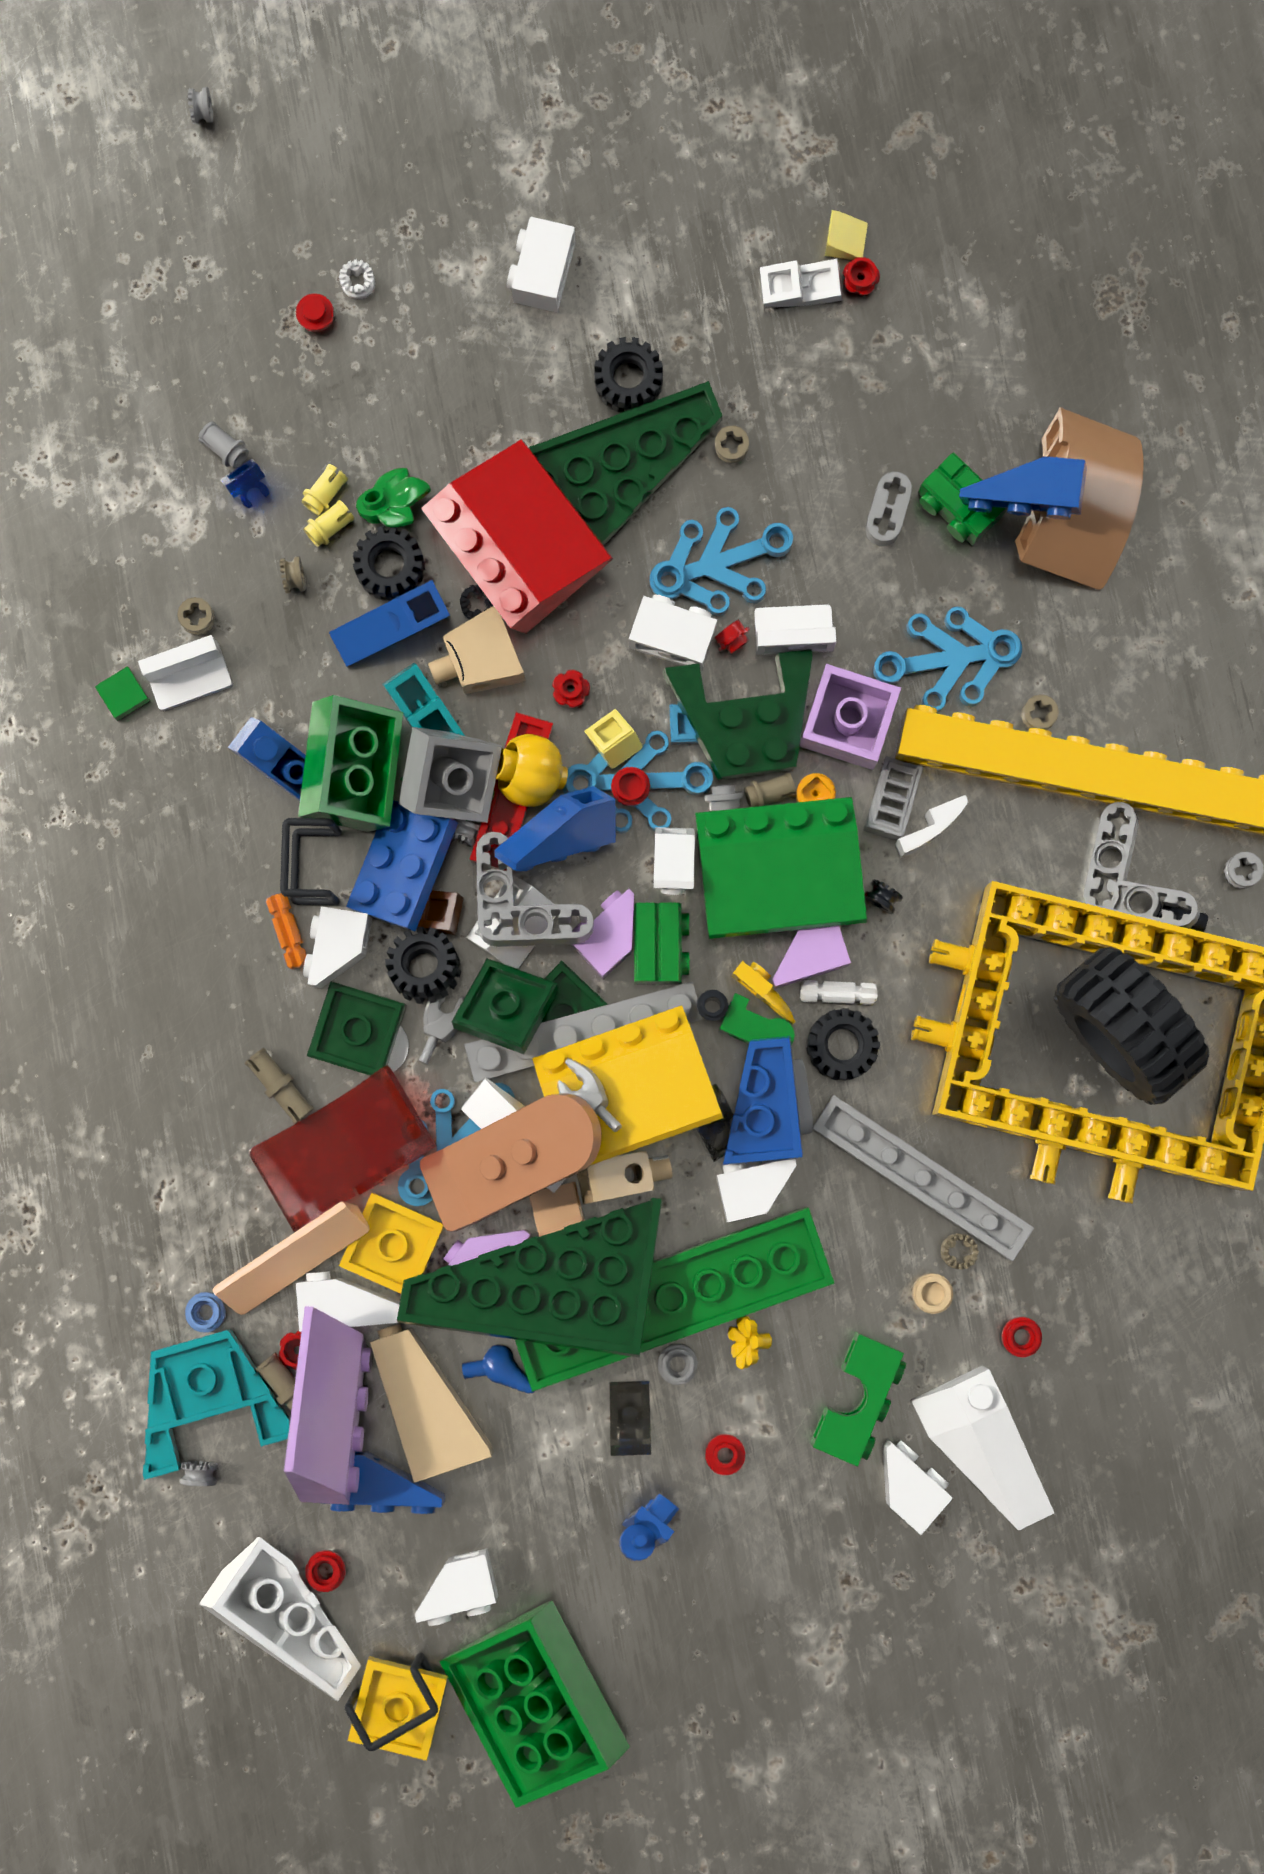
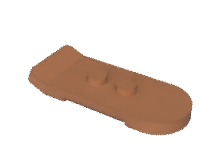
M569 1093L545 1096L473 1134L423 1157L420 1160V1169L444 1228L451 1232L464 1229L565 1178L582 1172L593 1163L598 1155L601 1145V1127L596 1113L585 1100Z

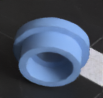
M211 1292L196 1294L189 1300L185 1309V1317L188 1324L194 1330L203 1333L219 1328L226 1316L224 1302ZM204 1304L211 1306L213 1310V1315L209 1320L203 1319L200 1315V1308Z

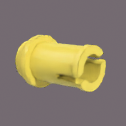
M331 464L327 465L325 471L310 490L305 489L303 492L302 504L316 515H320L323 511L325 512L330 508L329 502L343 484L348 481V478L341 470L336 475L337 467Z
M338 500L335 505L315 520L311 518L307 520L308 525L303 529L313 544L319 547L321 544L328 545L330 537L355 519L352 513H347L349 510L341 500Z

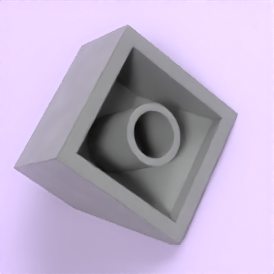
M412 727L398 804L414 814L487 823L502 746L451 732Z

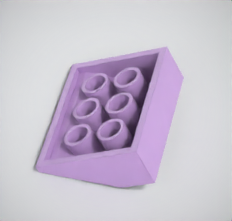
M309 1306L304 1308L284 1472L300 1502L349 1505L351 1492H357L359 1486V1467H354L355 1451L361 1452L363 1448L364 1427H359L358 1423L360 1411L366 1412L368 1387H363L364 1372H371L373 1351L372 1348L367 1347L362 1333Z

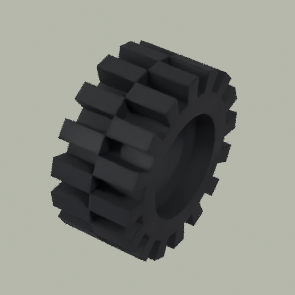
M626 337L619 338V344L615 345L611 341L607 344L606 351L601 349L598 354L599 360H595L594 380L597 394L602 396V402L606 406L610 403L612 404V410L619 412L620 408H625L626 412L632 408L655 401V396L659 397L661 385L663 384L662 361H659V354L656 349L653 352L651 351V344L645 341L641 345L639 344V338L632 337V342H626ZM624 363L638 365L644 374L641 383L633 388L621 387L614 379V372L617 367Z
M384 526L377 527L378 532L372 534L371 530L365 533L366 539L364 541L359 539L356 544L358 550L353 552V559L355 561L353 567L360 584H362L367 593H373L377 599L382 600V597H386L388 601H391L394 597L401 596L409 590L417 588V582H422L424 577L422 572L425 570V562L418 542L414 537H410L409 532L404 529L400 532L397 527H390V530H385ZM386 550L396 551L404 559L402 570L392 577L381 576L374 567L377 556Z
M417 927V934L415 935L412 934L411 930H407L404 932L406 939L403 941L397 936L393 940L396 948H388L387 954L390 959H385V966L388 970L387 974L398 993H402L408 1001H411L413 997L417 1004H423L424 998H428L430 1003L437 1002L435 995L439 993L442 998L448 996L446 988L449 986L454 990L457 985L455 977L460 978L461 974L458 966L461 965L460 959L448 937L443 932L439 935L437 929L431 927L428 933H426L424 927ZM424 953L434 955L438 960V965L432 974L423 978L410 974L409 965L416 956Z
M849 1008L829 1011L814 1023L807 1038V1053L810 1055L812 1065L819 1070V1073L833 1080L846 1081L861 1076L871 1068L877 1060L880 1042H878L879 1033L877 1028L874 1029L871 1024L872 1021L868 1017H864L857 1010L852 1011ZM840 1029L852 1032L858 1040L857 1053L848 1060L835 1058L828 1048L830 1035Z

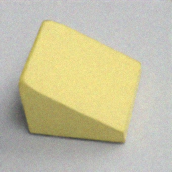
M832 210L825 256L849 260L863 257L868 223L840 211Z
M616 709L584 731L612 769L642 749V744L636 732Z

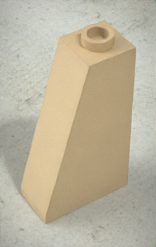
M399 1323L378 1330L379 1338L371 1341L370 1345L414 1483L492 1457L494 1451L491 1443L414 1329L411 1327L402 1330Z

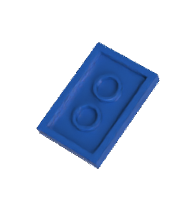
M393 800L390 827L376 830L346 907L355 912L366 913L370 917L415 932L459 822L452 818L414 814L398 804V801Z

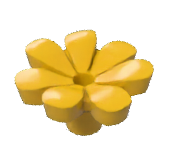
M747 1316L737 1318V1327L730 1326L728 1329V1338L736 1341L731 1346V1355L733 1358H736V1366L739 1369L755 1365L759 1360L758 1350L770 1349L772 1345L771 1335L769 1333H758L757 1323Z

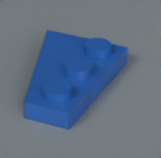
M790 1036L749 1041L723 1165L803 1157Z

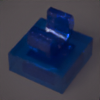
M249 459L220 479L233 498L238 496L241 503L247 508L253 506L247 498V493L251 488H258L265 497L269 495L267 486L260 481L266 476L253 459Z

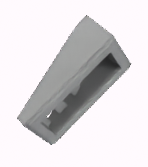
M885 757L863 831L896 841L904 837L923 767L891 757ZM890 769L912 775L910 782L890 777ZM886 784L907 790L906 796L886 791ZM882 798L903 804L902 810L882 805ZM878 812L899 818L898 824L878 819Z

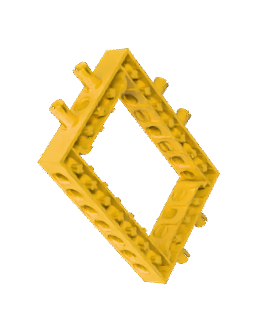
M991 881L985 887L972 945L970 944L966 948L934 939L931 951L936 952L930 954L929 964L934 963L963 970L962 974L965 976L954 1021L951 1024L917 1015L913 1027L926 1029L929 1032L914 1029L911 1033V1040L943 1046L945 1051H947L932 1115L1035 1140V1143L1038 1144V1149L1030 1179L1055 1185L1061 1151L1066 1150V1148L1113 1159L1116 1167L1108 1198L1120 1200V1202L1133 1204L1139 1170H1144V1167L1239 1191H1253L1264 1143V947ZM1018 935L1095 953L1101 948H1117L1123 954L1127 953L1132 956L1140 965L1244 990L1211 1142H1207L1205 1137L1174 1134L1167 1132V1128L1160 1126L1150 1127L1147 1124L1129 1121L1128 1118L1107 1117L1088 1112L1087 1108H1072V1106L1049 1101V1099L1043 1097L1030 1098L1009 1093L1010 1089L1006 1088L994 1089L980 1086L981 1079L988 1074L992 1060L988 1058L991 1055L994 1044V1031L999 1029L1001 1021H997L1003 993L1008 991L1010 983L1006 981L1012 966L1011 957L1018 949Z

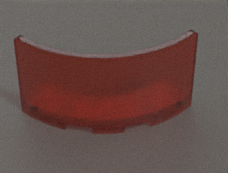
M386 1065L328 1105L252 1147L249 1150V1156L295 1233L341 1201L346 1202L355 1197L356 1195L353 1190L356 1189L358 1194L362 1195L385 1181V1177L401 1168L407 1167L436 1147V1144L392 1069Z

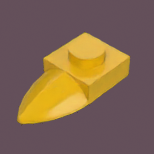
M742 961L731 977L793 1025L795 1019L790 1008L772 988L773 985L768 982L771 975L755 962H752L749 966Z

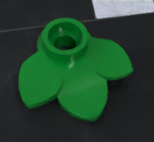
M407 468L393 469L379 477L373 488L368 489L359 496L356 501V509L358 514L371 524L383 523L388 527L409 525L414 523V516L410 507L429 494L431 487L419 478L409 477Z

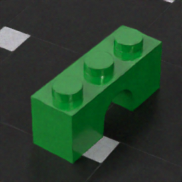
M855 1332L841 1370L859 1378L864 1389L863 1399L857 1408L849 1412H839L825 1406L810 1442L813 1448L857 1467L861 1458L868 1460L876 1438L871 1436L876 1421H884L890 1408L891 1400L886 1397L891 1384H899L907 1363L901 1361L904 1355L903 1352Z

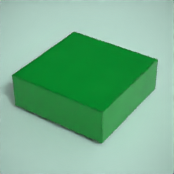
M128 666L95 686L117 721L150 701Z

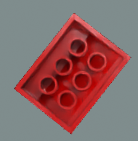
M522 439L450 482L421 508L511 629L525 634L613 560L597 536Z

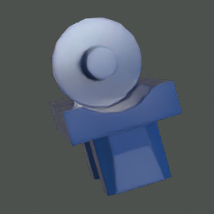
M658 1494L654 1500H649L645 1507L641 1506L630 1513L622 1523L626 1527L619 1539V1547L622 1554L632 1561L647 1559L656 1547L666 1543L674 1533V1530L667 1525L679 1508L663 1495Z

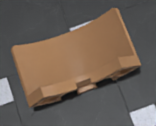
M1060 407L1041 439L1043 457L1082 459L1086 461L1087 473L1081 515L1071 514L1070 519L1060 520L1047 517V512L1031 510V515L1027 517L1015 542L1021 562L1099 590L1109 580L1122 554L1134 522L1143 481L1142 444L1133 435Z

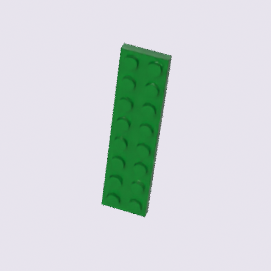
M804 1207L654 1260L640 1353L835 1284L810 1209ZM515 1340L532 1392L631 1357Z

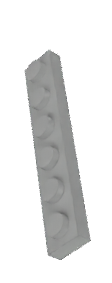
M692 981L543 1022L537 1029L524 1055L483 1039L464 1044L474 1082H478L485 1078L489 1079L533 1067L532 1058L681 1005L689 1023L703 1020V1018L698 1013V999Z
M835 1095L831 1097L813 1125L814 1131L1010 1261L1015 1259L1034 1227Z

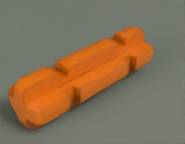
M282 893L272 895L266 899L269 913L274 915L272 922L281 949L286 951L283 955L287 967L290 969L303 967L307 954L305 949L300 946L303 942L294 915L289 912L291 906L288 897L282 895Z

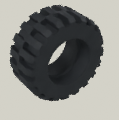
M1112 947L1101 948L1057 985L1054 994V1001L1058 1004L1057 1009L1065 1018L1064 1021L1067 1026L1075 1033L1078 1041L1085 1046L1095 1061L1099 1062L1112 1078H1115L1124 1089L1132 1092L1136 1098L1144 1100L1149 1105L1163 1104L1207 1066L1209 1059L1208 1045L1204 1043L1205 1038L1195 1026L1196 1023L1190 1014L1185 1012L1177 998L1173 997L1166 989L1167 987L1159 979H1156L1145 966L1137 963L1129 954H1123L1120 949Z

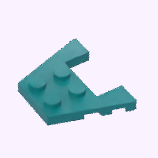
M231 1329L151 1352L147 1404H149L148 1425L145 1430L146 1455L145 1464H143L144 1480L182 1469L172 1430L173 1427L243 1407H251L261 1447L288 1439L290 1418L277 1402L275 1395L261 1374L255 1370L256 1366Z

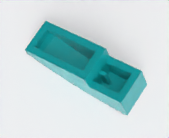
M412 663L382 684L398 709L403 712V716L411 728L417 727L446 731L465 736L416 663Z

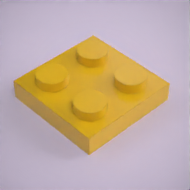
M371 1192L362 1212L370 1230L347 1246L339 1266L401 1294L405 1279L424 1274L444 1226L439 1221Z
M369 1656L355 1712L371 1742H374L430 1710L411 1675V1666ZM418 1669L438 1705V1713L433 1718L379 1749L427 1761L448 1675ZM351 1725L347 1741L363 1745L354 1726Z

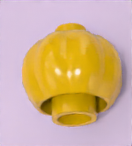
M533 734L520 735L510 740L505 749H501L496 779H498V787L501 793L512 803L524 807L540 806L548 802L557 789L562 790L565 787L568 769L562 766L561 753L557 746L549 739Z

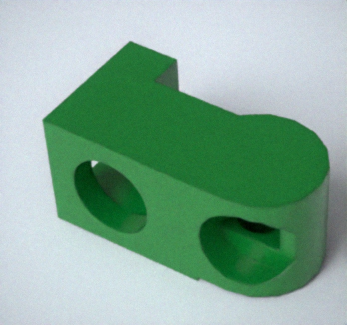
M737 993L733 995L718 1032L749 1044L750 1040L790 1036L792 1045L795 1034L793 1027L788 1021L781 1018L768 1019L746 1010L750 999Z

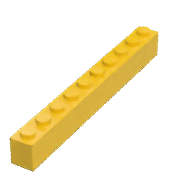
M915 705L914 709L907 708L902 718L895 759L1107 804L1124 802L1136 810L1264 835V775H1259L1257 779L1244 776V771L1237 768L1221 767L1220 771L1205 768L1206 764L1204 762L1192 759H1183L1182 763L1168 761L1167 755L1159 752L1146 751L1143 755L1129 753L1128 747L1119 744H1106L1105 748L1090 745L1089 739L1079 736H1068L1067 740L1051 737L1052 732L1045 729L1030 728L1028 732L1013 729V724L1005 721L992 720L990 724L975 722V717L966 713H952V717L937 714L936 708L926 705Z

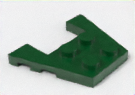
M812 649L784 652L776 655L775 661L781 689L779 694L707 703L699 664L667 667L663 670V677L678 699L677 704L696 733L695 737L718 780L788 771L797 767L813 656Z

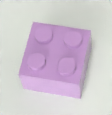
M826 664L799 747L873 770L878 762L901 687Z

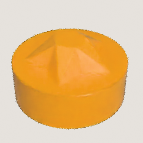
M820 773L805 776L800 781L796 790L797 802L835 799L836 789L832 780Z

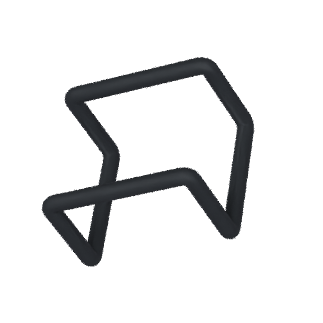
M287 818L282 824L280 891L282 895L290 897L291 902L295 905L334 906L340 903V899L330 890L298 889L300 836H340L342 830L332 819ZM290 826H328L330 829L298 828L292 833L290 889H288Z
M423 1653L416 1655L410 1667V1672L430 1710L385 1736L371 1742L353 1708L356 1701H358L360 1691L356 1689L350 1695L345 1704V1711L366 1750L375 1751L437 1715L438 1705L418 1670L421 1665L423 1670L433 1672Z

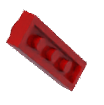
M516 712L505 748L510 740L520 735L533 734L550 739L554 727L553 723ZM498 779L495 781L494 798L491 801L488 822H481L470 856V861L473 863H477V843L483 835L490 832H499L509 838L523 826L528 807L512 803L501 793L498 787ZM493 844L487 853L490 854L491 868L499 870L498 859L495 857V849L498 845Z

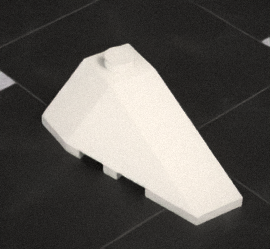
M980 1366L911 1400L928 1437L1018 1531L1054 1514L1009 1409L988 1368Z
M258 1537L222 1570L199 1605L331 1698L338 1701L361 1667V1664L337 1628L331 1624L319 1606L320 1603L313 1592L309 1591L299 1576V1571L294 1563L261 1537Z

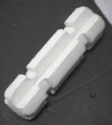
M804 980L800 986V999L803 1002H817V999L822 1000V1003L854 1004L855 1001H859V1005H873L877 1002L878 989L874 983H861L860 986H856L855 982L824 981L823 984H818V981Z

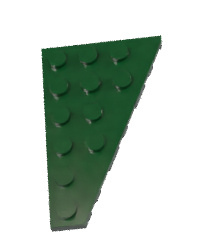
M707 381L530 446L529 448L604 546L722 421L723 415L710 382Z
M651 1198L650 1201L626 1209L621 1208L605 1216L593 1217L538 1238L536 1236L513 1246L508 1245L478 1255L477 1258L453 1266L448 1265L425 1275L420 1274L405 1279L403 1281L397 1322L640 1358L662 1199Z

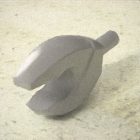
M440 993L435 995L437 1002L430 1003L429 1000L427 1001L423 1016L424 1034L429 1036V1039L419 1059L420 1062L428 1065L438 1040L446 1043L459 1031L453 1028L451 1021L462 1004L464 996L459 998L454 1011L448 1014L443 1013L440 1009L445 1001V998H442Z
M566 1059V1065L576 1074L578 1080L583 1082V1086L578 1091H572L562 1081L558 1080L559 1094L569 1093L582 1098L593 1108L596 1115L614 1132H617L622 1125L606 1109L609 1102L600 1079L583 1064L572 1059Z

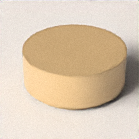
M928 1273L920 1276L915 1281L912 1288V1298L920 1310L930 1314H937L945 1311L950 1306L953 1300V1289L945 1277L935 1273Z

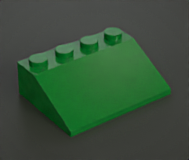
M852 797L695 813L696 840L709 939L867 923L858 830Z
M553 1601L516 1617L439 1661L516 1808L610 1769L630 1748Z

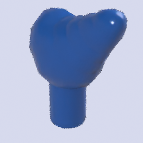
M494 1345L489 1348L483 1360L462 1363L464 1379L487 1376L495 1383L517 1389L520 1392L529 1394L535 1392H532L527 1376L514 1361L511 1350L504 1345Z

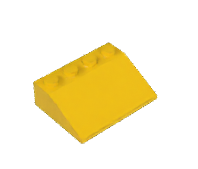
M682 1005L532 1058L544 1097L559 1094L558 1080L562 1081L572 1091H578L583 1086V1082L579 1081L576 1074L566 1065V1059L575 1060L592 1070L603 1084L609 1102L606 1109L622 1127L617 1132H614L597 1115L601 1127V1145L598 1155L591 1165L723 1119Z

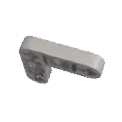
M1115 802L1108 805L1101 815L1085 884L1084 900L1086 904L1184 928L1192 927L1199 919L1200 908L1191 894L1184 891L1126 881L1139 828V819L1135 810L1127 803ZM1120 812H1124L1125 817L1130 821L1129 824H1122L1119 832L1121 840H1126L1125 844L1116 840H1105L1106 836L1114 839L1116 827L1110 820L1111 818H1118ZM1108 849H1117L1122 853L1121 863L1113 869L1105 868L1101 864V856ZM1098 873L1109 878L1118 877L1117 882L1111 879L1108 880L1107 891L1113 897L1111 900H1105L1103 906H1099V902L1093 897L1094 892L1101 893L1104 880L1101 877H1097ZM1140 893L1150 895L1153 900L1151 909L1143 914L1135 913L1131 909L1132 898ZM1161 896L1166 897L1163 901L1166 906L1178 907L1180 901H1185L1187 908L1192 910L1190 914H1183L1181 920H1176L1174 912L1163 909L1162 917H1156L1161 908Z
M499 832L486 833L480 838L476 848L477 911L479 934L485 943L496 947L579 944L590 938L593 933L594 920L590 910L583 905L514 906L513 869L498 859L499 870H491L490 854L487 853L490 851L491 845L497 844L500 846L508 838ZM492 880H500L506 885L507 889L503 896L491 898L485 894L484 887ZM533 916L544 918L547 922L546 930L537 935L527 932L524 927L527 919ZM552 916H559V924L571 923L572 916H579L580 922L587 924L581 925L579 932H572L570 925H559V933L553 934L554 921ZM512 917H519L518 929L520 935H513V927L501 928L498 935H493L491 928H485V926L492 925V919H500L501 925L509 926L513 925Z

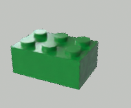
M331 695L312 702L298 817L328 818L334 820L338 826L366 832L390 827L403 712L337 695Z

